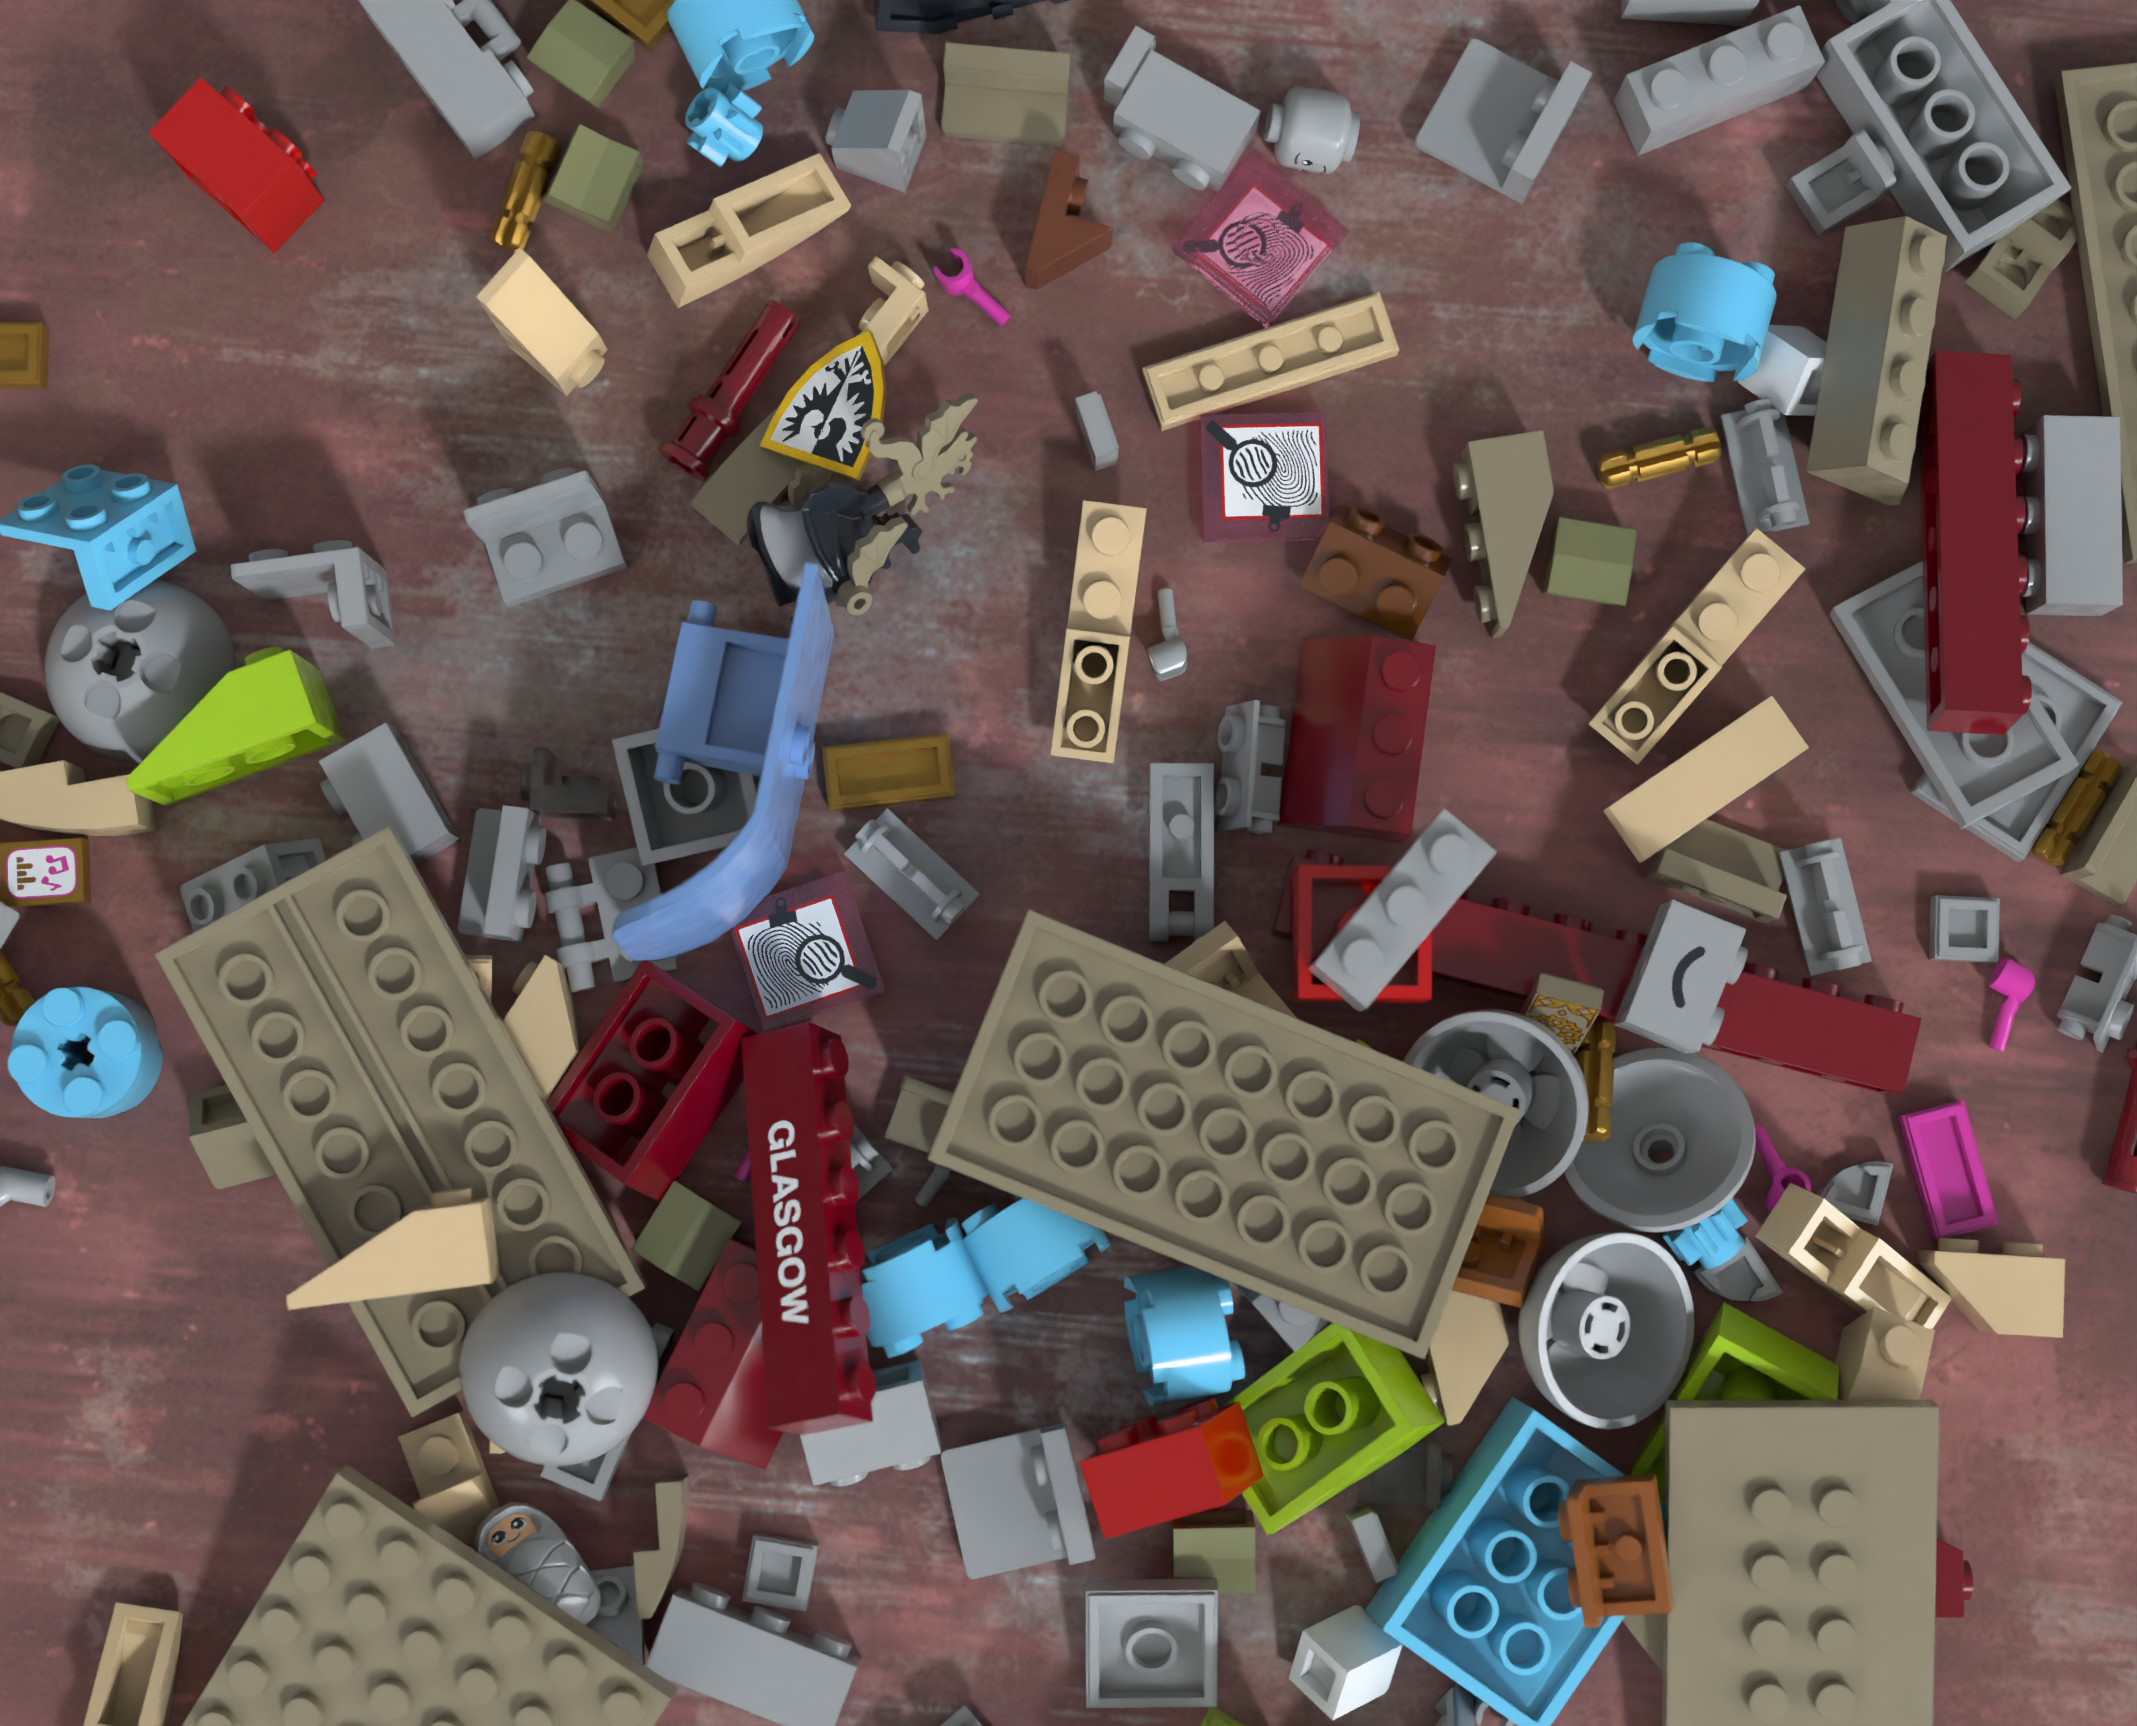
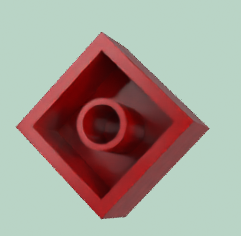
M200 77L155 124L148 134L184 175L275 254L325 201L311 183L318 174L301 158L303 155L301 151L275 127H272L269 131L254 116L256 112L233 89L226 85L218 93Z
M1298 865L1293 871L1292 1002H1346L1310 972L1308 968L1393 866ZM1432 931L1372 1003H1423L1432 999Z
M1215 1397L1202 1399L1177 1409L1178 1413L1157 1420L1156 1414L1127 1422L1119 1426V1431L1097 1439L1100 1449L1079 1462L1104 1539L1226 1505L1264 1477L1239 1401L1218 1407Z

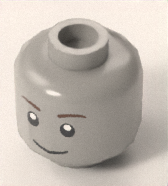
M1295 86L1287 92L1282 105L1274 103L1270 105L1265 123L1264 140L1274 143L1275 157L1281 166L1318 174H1330L1337 170L1341 162L1349 163L1351 161L1359 135L1360 115L1358 112L1351 111L1350 102L1342 93L1306 86Z

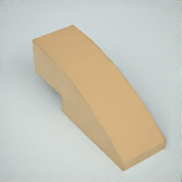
M818 153L713 199L708 211L655 233L647 257L677 308L733 282L785 253L848 212L851 204L822 155Z
M1770 696L1613 803L1603 812L1638 862L1641 863L1774 773L1809 747L1774 697Z
M64 760L0 772V820L35 830L69 835L120 836L157 831L153 801L129 791L125 779L130 774L85 782L83 768Z
M1791 1182L1755 1236L1810 1279L1861 1315L1873 1307H1877L1933 1329L1952 1300V1297L1879 1237L1862 1230L1826 1199Z
M115 1603L83 1726H168L180 1648L183 1618L181 1612Z

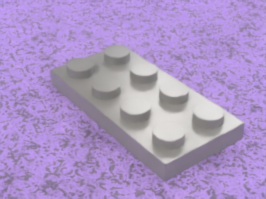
M1923 561L1832 608L1829 614L1830 618L1961 830L2072 772L2079 765L2033 690L2028 712L2023 714L2005 735L1927 731Z

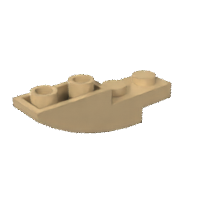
M1083 500L1051 755L1114 763L1147 508Z
M1755 528L1718 572L1709 579L1588 724L1638 765L1806 568L1759 529Z

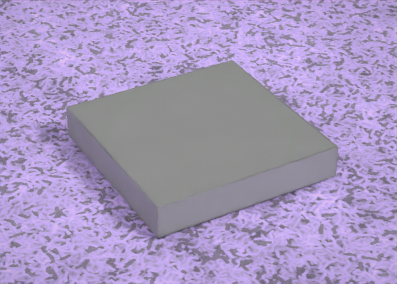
M1217 1579L1086 1580V1708L1217 1707Z

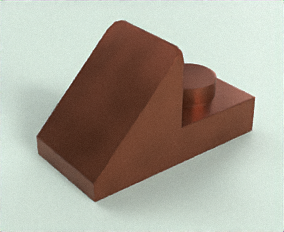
M1059 150L1054 152L1025 266V287L1036 290L1042 288L1105 252L1113 244L1112 227L1069 216L1070 214L1080 217L1089 180L1079 177V155Z

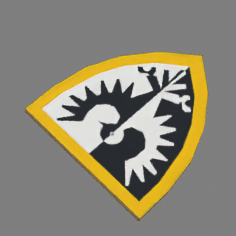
M870 330L837 345L808 368L790 388L774 414L759 445L761 448L860 481L868 461L873 456L865 446L866 441L861 436V429L865 422L873 418H878L883 424L887 393L884 362L873 333Z

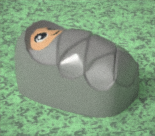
M509 1502L493 1510L479 1524L474 1540V1550L584 1625L596 1616L601 1604L599 1588L573 1543L548 1515L528 1503Z

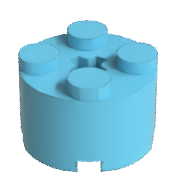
M675 0L667 10L668 22L695 77L703 89L706 84L708 87H714L722 92L726 83H731L741 91L758 86L772 79L767 70L768 67L784 58L789 68L804 56L814 40V34L798 0Z
M1686 242L1678 245L1675 255L1661 259L1652 269L1633 335L1634 346L1638 350L1643 343L1650 349L1649 362L1656 367L1681 377L1715 382L1718 371H1735L1733 381L1750 377L1758 368L1777 298L1775 288L1772 285L1775 273L1771 268L1761 263H1738L1715 256L1709 247L1699 243Z
M87 987L56 988L37 1000L20 1019L11 1043L8 1070L17 1081L23 1093L41 1109L64 1117L104 1118L125 1112L137 1106L149 1095L161 1073L163 1055L155 1029L157 1027L152 1016L133 999L119 993ZM85 1043H89L87 1049L95 1055L91 1064H83L85 1057L81 1050Z
M1022 1198L1003 1211H1000L995 1204H992L978 1211L961 1224L967 1234L963 1239L964 1245L1000 1313L1014 1308L1007 1296L1018 1291L1020 1295L1023 1293L1026 1299L1029 1300L1089 1263L1083 1251L1093 1243H1096L1101 1253L1111 1245L1102 1229L1025 1198Z
M957 1218L946 1219L945 1233L938 1235L934 1224H930L900 1236L867 1253L872 1265L861 1271L863 1299L867 1304L870 1314V1328L866 1335L873 1347L883 1346L888 1358L901 1355L920 1345L924 1341L920 1333L945 1323L947 1330H954L971 1323L983 1315L980 1305L984 1303L983 1298L989 1293L964 1245L963 1239L966 1236Z
M1191 1265L1129 1276L1124 1279V1288L1136 1292V1299L1124 1301V1311L1136 1373L1149 1371L1154 1388L1142 1390L1150 1407L1228 1392L1231 1389L1232 1381L1244 1379L1245 1368L1242 1352L1237 1340L1229 1341L1224 1315L1233 1313V1301L1228 1280Z

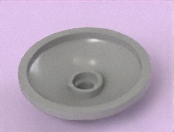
M1659 1047L1635 1050L1613 1058L1615 1060L1612 1108L1609 1109V1115L1612 1116L1611 1136L1602 1143L1582 1142L1574 1160L1564 1171L1572 1190L1593 1213L1614 1225L1630 1230L1666 1232L1691 1226L1713 1215L1739 1190L1748 1175L1755 1153V1125L1743 1091L1736 1081L1720 1066L1695 1053L1685 1054L1672 1048ZM1670 1150L1673 1152L1672 1158L1665 1163H1655L1652 1161L1653 1156L1658 1151Z

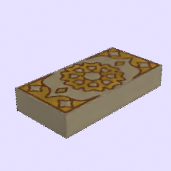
M1540 973L1519 1013L1540 1022L1554 1032L1574 1056L1601 1010L1604 990L1551 974Z

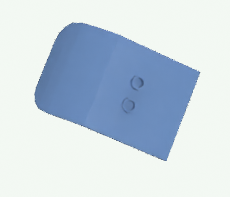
M805 563L790 639L713 627L717 606L705 601H691L687 623H681L655 749L659 756L654 779L669 784H680L684 762H690L760 776L761 780L753 815L737 838L709 866L681 886L649 902L633 907L616 917L611 937L630 959L644 961L678 957L713 942L744 920L771 892L788 867L805 780L809 779L815 753V742L813 739L835 635L819 568L816 564Z

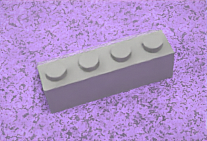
M1895 0L1830 38L1822 48L1821 54L1825 63L1816 76L1853 134L1864 129L1872 141L1880 142L1889 152L1894 164L1893 173L1896 177V183L1891 187L1890 192L1906 216L1947 236L1942 273L1992 245L2072 188L1950 0Z

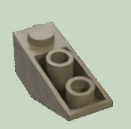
M1543 430L1468 441L1460 455L1461 462L1453 463L1456 495L1458 500H1468L1471 523L1464 524L1463 526L1466 555L1469 561L1478 560L1482 585L1474 586L1476 614L1480 623H1489L1491 639L1501 637L1510 626L1554 494Z

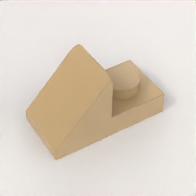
M463 1410L398 1438L421 1496L420 1499L412 1503L414 1510L472 1548L474 1547L479 1524L493 1510L499 1508L500 1505Z

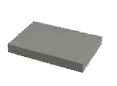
M2028 642L2025 652L2022 653V674L2030 677L2032 690L2079 765L2072 772L1965 828L2017 862L2024 860L2123 703L2030 642ZM1924 770L1910 793L1956 822Z

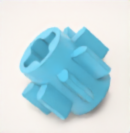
M726 83L722 92L714 87L704 89L693 99L686 112L685 123L688 128L694 131L688 138L687 144L719 167L724 164L727 156L735 162L746 159L757 148L762 138L763 126L761 122L754 118L762 109L761 105L731 83Z
M1731 1198L1713 1215L1691 1226L1668 1231L1663 1235V1238L1680 1261L1685 1260L1687 1265L1690 1266L1699 1260L1705 1269H1711L1731 1259L1743 1247L1744 1239L1736 1229L1748 1222V1218L1735 1200Z

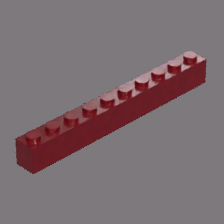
M1308 849L1305 858L1294 856L1291 859L1271 932L1272 936L1292 941L1293 871L1298 865H1343L1344 858L1331 853ZM1468 890L1462 893L1432 929V977L1526 1001L1540 973L1551 974L1604 990L1601 1010L1596 1020L1606 1019L1611 1021L1612 1024H1614L1648 937L1644 934L1626 930H1617L1615 939L1591 933L1592 922L1565 914H1555L1553 923L1529 917L1530 906L1503 898H1493L1491 906L1467 901ZM1745 962L1742 972L1734 985L1725 983L1717 1007L1724 1009L1722 1024L1712 1044L1709 1046L1702 1043L1701 1047L1885 1095L1905 1093L1922 1018L1902 1013L1903 1002L1883 996L1866 994L1864 1003L1840 997L1841 986L1810 978H1803L1801 987L1777 981L1778 970Z

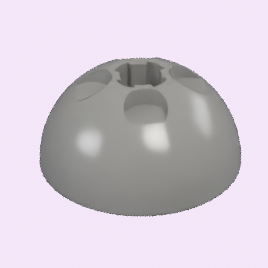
M155 579L111 611L91 607L87 593L81 596L65 611L54 627L47 645L44 663L45 685L49 700L67 731L95 753L112 760L132 764H140L228 672L236 670L232 640L222 619L215 610L194 592L161 579ZM120 652L121 654L116 661V668H112L114 659Z
M1502 1009L1466 1011L1446 1018L1434 1025L1413 1044L1405 1056L1404 1063L1521 1110L1489 1194L1499 1197L1514 1196L1519 1198L1537 1192L1555 1181L1569 1167L1577 1155L1588 1123L1589 1105L1585 1079L1570 1049L1554 1032L1540 1022L1520 1013ZM1493 1077L1505 1079L1510 1084L1508 1085L1500 1080H1493ZM1515 1098H1518L1516 1105H1514Z
M1622 1232L1590 1235L1578 1239L1554 1253L1534 1275L1523 1307L1520 1308L1518 1323L1519 1343L1527 1371L1536 1387L1557 1409L1570 1418L1595 1428L1618 1429L1640 1422L1654 1413L1668 1399L1678 1385L1687 1366L1694 1337L1692 1296L1686 1278L1675 1259L1655 1241L1637 1234Z
M549 1273L533 1276L519 1281L498 1293L482 1308L470 1325L460 1356L461 1389L467 1408L477 1426L495 1445L505 1452L521 1460L547 1466H565L586 1462L601 1456L620 1444L637 1427L645 1415L655 1390L658 1374V1354L655 1338L650 1325L639 1308L625 1294L610 1284L593 1277L574 1273ZM549 1392L553 1395H564V1397H551L546 1395V1393Z

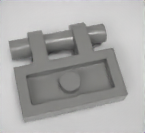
M637 847L588 858L593 883L575 886L570 863H560L545 868L550 892L544 894L548 913H555L562 947L556 949V954L562 968L567 970L571 993L596 988L591 965L593 963L609 960L614 983L619 984L628 982L642 962L628 958L611 937L614 922L618 915L663 895L657 863L642 866ZM598 904L605 939L587 942L580 908ZM677 957L648 960L667 973L680 970Z

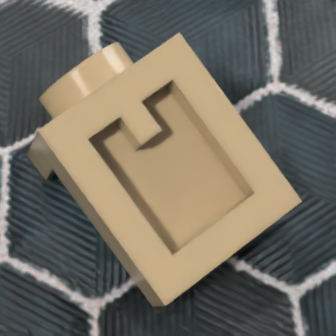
M875 257L868 265L871 281L876 287L886 293L889 298L887 301L878 298L872 303L859 323V329L862 330L860 334L868 330L873 333L885 366L929 310L925 292L921 290L925 284L916 273L901 262L895 261L890 267L880 258Z

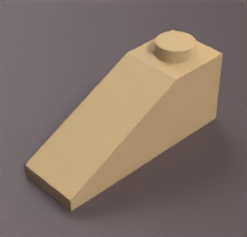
M519 248L480 291L476 298L510 349L567 396L576 385L583 388L597 376L605 362L602 356L608 349L593 326L534 260Z
M458 1188L431 1193L432 1204L424 1205L287 1295L288 1310L492 1283L500 1276L491 1197L472 1199L471 1188Z
M1873 1307L1845 1326L1842 1330L1835 1364L1840 1366L1837 1400H1918L1924 1384L1935 1330L1877 1307Z

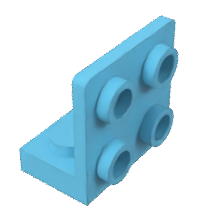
M80 465L65 471L62 474V480L41 493L29 495L21 499L17 503L15 510L0 519V535L74 550L91 607L109 611L196 552L177 484L148 479L146 475L140 473L121 474L100 470L96 465Z

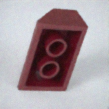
M1374 636L1303 639L1278 826L1403 843L1411 836L1436 645Z
M644 960L640 963L546 1103L567 1141L573 1148L626 1186L661 1202L673 1181L677 1180L744 1080L741 1038L758 1033L655 964Z
M732 1237L728 1239L655 1387L643 1419L702 1448L766 1469L784 1431L770 1429L768 1423L756 1246L739 1237Z

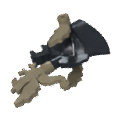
M971 392L960 395L955 401L944 400L937 411L926 415L925 425L917 431V447L909 438L905 437L879 439L884 435L885 427L878 418L869 419L865 422L861 429V436L866 441L865 446L876 458L895 459L899 469L898 472L886 476L867 490L861 485L851 484L847 479L839 483H829L828 481L833 472L810 464H804L796 468L795 478L788 483V501H784L779 505H773L766 501L757 502L752 505L747 517V533L752 548L760 555L775 602L779 607L793 601L797 605L805 563L818 565L827 605L835 601L837 606H844L848 613L854 616L861 615L870 608L873 599L868 592V585L873 579L872 573L879 568L889 569L891 567L889 553L899 543H903L912 554H917L920 551L918 539L922 533L920 527L909 514L900 515L896 512L893 515H888L886 512L881 517L876 514L906 499L909 494H913L910 503L907 505L911 515H916L921 509L928 513L929 508L925 504V495L928 491H934L941 501L945 499L947 493L955 491L950 482H940L946 474H954L955 468L960 466L959 473L963 476L971 469L972 463L969 461L972 457L971 448L978 439L973 432L968 434L963 427L959 428L960 424L978 402ZM794 616L790 617V621L792 622V624Z

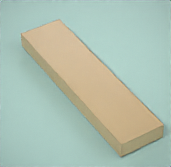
M1376 292L1143 367L1142 376L1160 429L1164 431L1397 356L1399 347L1380 292Z

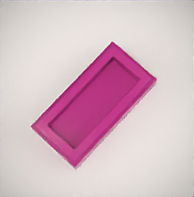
M1956 1100L1896 1116L1930 1239L1938 1241V1238H1949L1999 1225L1964 1100Z

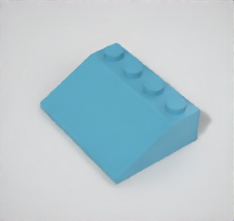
M1512 1396L1397 1562L1399 1570H1396L1397 1575L1389 1577L1384 1581L1364 1611L1383 1631L1516 1725L1550 1726L1625 1617H1604L1599 1627L1585 1628L1582 1607H1572L1568 1590L1569 1567H1576L1572 1542H1563L1560 1534L1558 1521L1559 1502L1566 1501V1495L1576 1479L1625 1475L1537 1411ZM1660 1501L1664 1528V1503Z

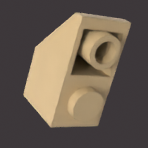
M545 955L539 965L531 961L521 972L511 991L518 998L504 1019L499 1018L547 1102L584 1048L567 970L562 968L558 960Z
M1938 1238V1251L1917 1249V1263L1944 1292L1952 1297L1951 1301L1978 1331L1996 1334L2063 1338L2065 1259L2043 1257V1244L2003 1242L2002 1254L1978 1253L1979 1240Z
M1452 1290L1450 1292L1425 1357L1429 1373L1419 1375V1381L1445 1420L1444 1424L1447 1426L1462 1422L1509 1345L1500 1302Z

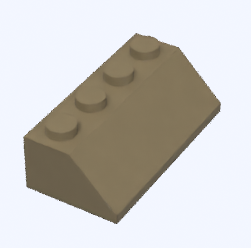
M1908 216L1845 227L1806 471L1888 506L1900 504L1909 483L1947 241L1946 235Z

